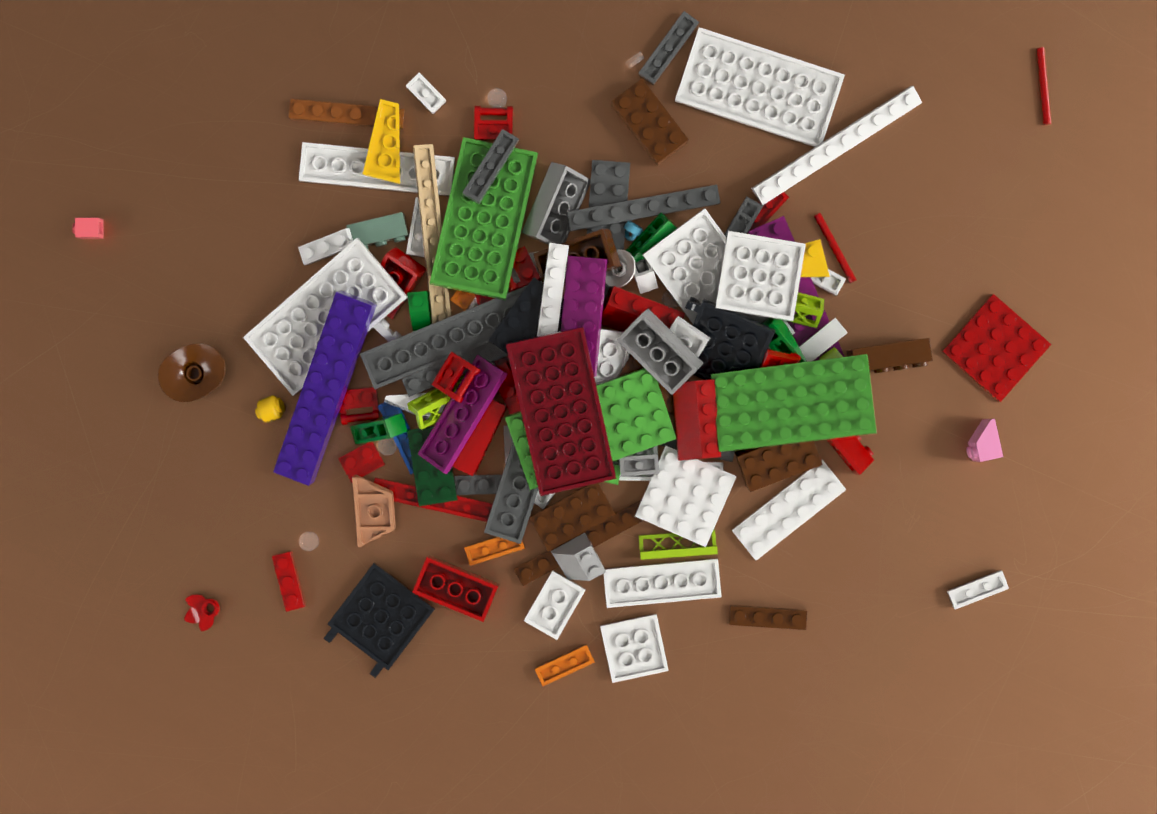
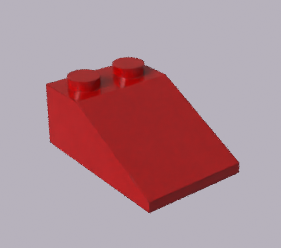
M397 247L387 252L381 262V266L407 296V293L413 292L426 271L424 266ZM404 300L387 316L391 319H394V317L399 312L401 307L404 305L406 300Z

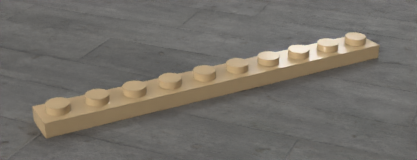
M433 144L414 145L413 153L431 323L434 324L451 317L448 288L430 285L442 224Z

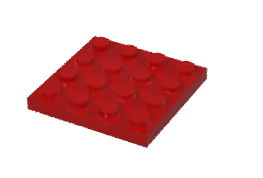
M992 294L942 350V353L998 402H1001L1052 344L995 294Z

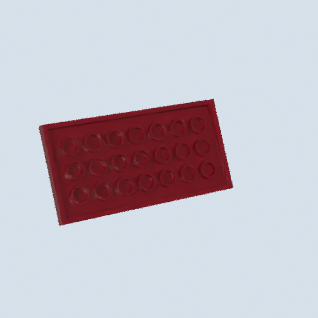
M581 326L507 343L506 348L540 496L616 479L584 327Z

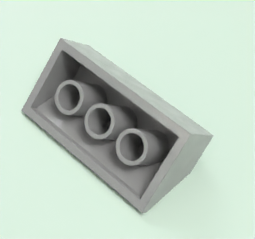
M551 162L522 233L547 245L549 243H564L570 232L567 212L579 210L591 180L568 166Z
M649 309L645 310L617 339L671 395L703 364Z

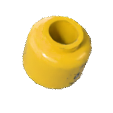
M274 395L260 399L257 402V408H255L256 416L265 423L282 418L283 412H285L284 402L281 398Z

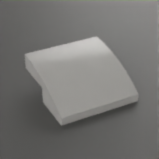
M657 446L619 459L620 475L659 474Z

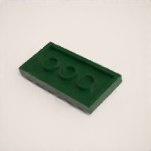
M434 426L426 427L422 430L420 428L407 430L419 506L458 500L453 468L451 467L448 474H445L418 455Z

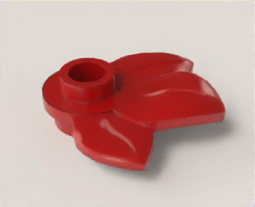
M200 594L188 596L185 600L191 608L186 613L184 621L195 624L199 623L201 632L210 629L214 623V617L220 611L219 603L215 599H206ZM208 605H212L214 610L209 611Z

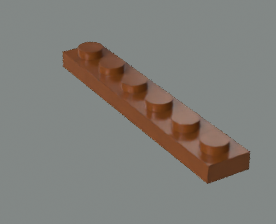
M290 99L289 119L374 127L378 107ZM399 109V129H404L405 109Z

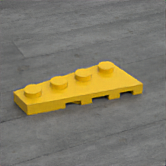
M380 99L362 175L400 184L399 104Z
M821 239L804 243L806 246L800 277H830Z

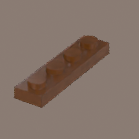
M730 605L729 625L806 630L807 610Z

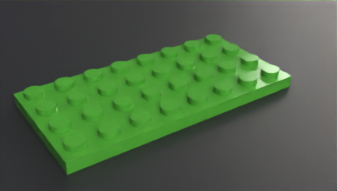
M463 137L430 285L506 300L538 152L514 148L481 203L477 204L465 197L462 192L493 143Z
M867 354L711 374V379H715L717 402L716 427L719 452L877 434Z
M645 368L596 385L612 461L677 439L658 381ZM519 411L505 416V420L529 488L532 490L537 488L538 485L522 414Z

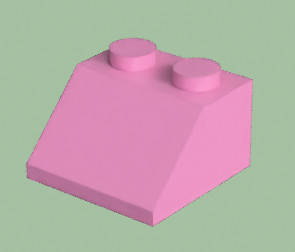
M982 419L968 441L969 447L966 450L968 457L972 461L983 462L1003 457L995 419Z

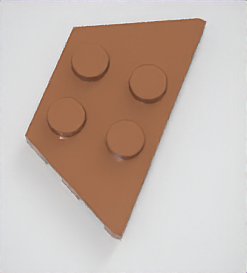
M353 475L358 547H362L364 544L380 538L381 535L395 530L393 491L358 475Z

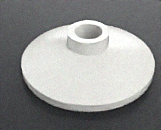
M622 249L617 250L621 267L606 272L605 283L609 286L623 287L630 282L635 273L636 266L633 256L628 251Z

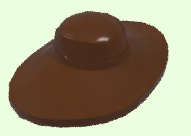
M203 343L184 346L171 353L160 365L158 371L159 385L162 391L175 401H196L213 392L221 384L225 376V362L221 354L212 346Z

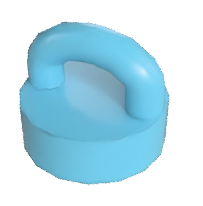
M627 221L624 225L626 229L625 238L628 241L635 240L636 236L643 232L642 227L631 221Z

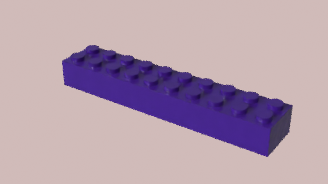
M342 290L335 293L278 456L274 473L307 486L315 482L377 306L376 303Z

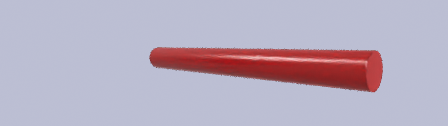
M1040 47L1036 50L1044 125H1050L1052 123L1044 47Z
M822 214L815 215L814 218L849 283L856 281L855 275Z

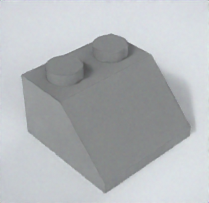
M585 533L551 551L567 579L591 581L606 572Z

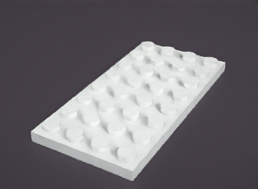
M699 27L675 102L816 147L824 140L845 75Z
M705 208L642 254L692 324H694L698 313L685 308L690 297L698 299L700 303L704 299L716 303L727 240ZM739 313L759 323L768 319V317ZM782 320L793 335L795 333L786 320Z
M359 238L352 241L243 337L292 396L303 388L337 291L342 290L377 304L368 331L408 298Z

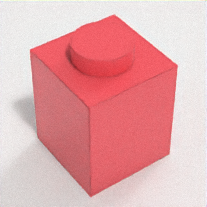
M75 218V223L72 226L75 237L79 239H104L103 219Z

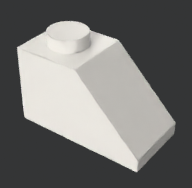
M646 259L636 262L633 276L640 294L658 288L654 270Z

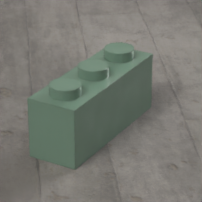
M403 212L346 225L350 229L353 241L359 238L367 249L371 245H376V247L385 246L388 241L392 240L395 243L403 242L406 240L405 237H409Z

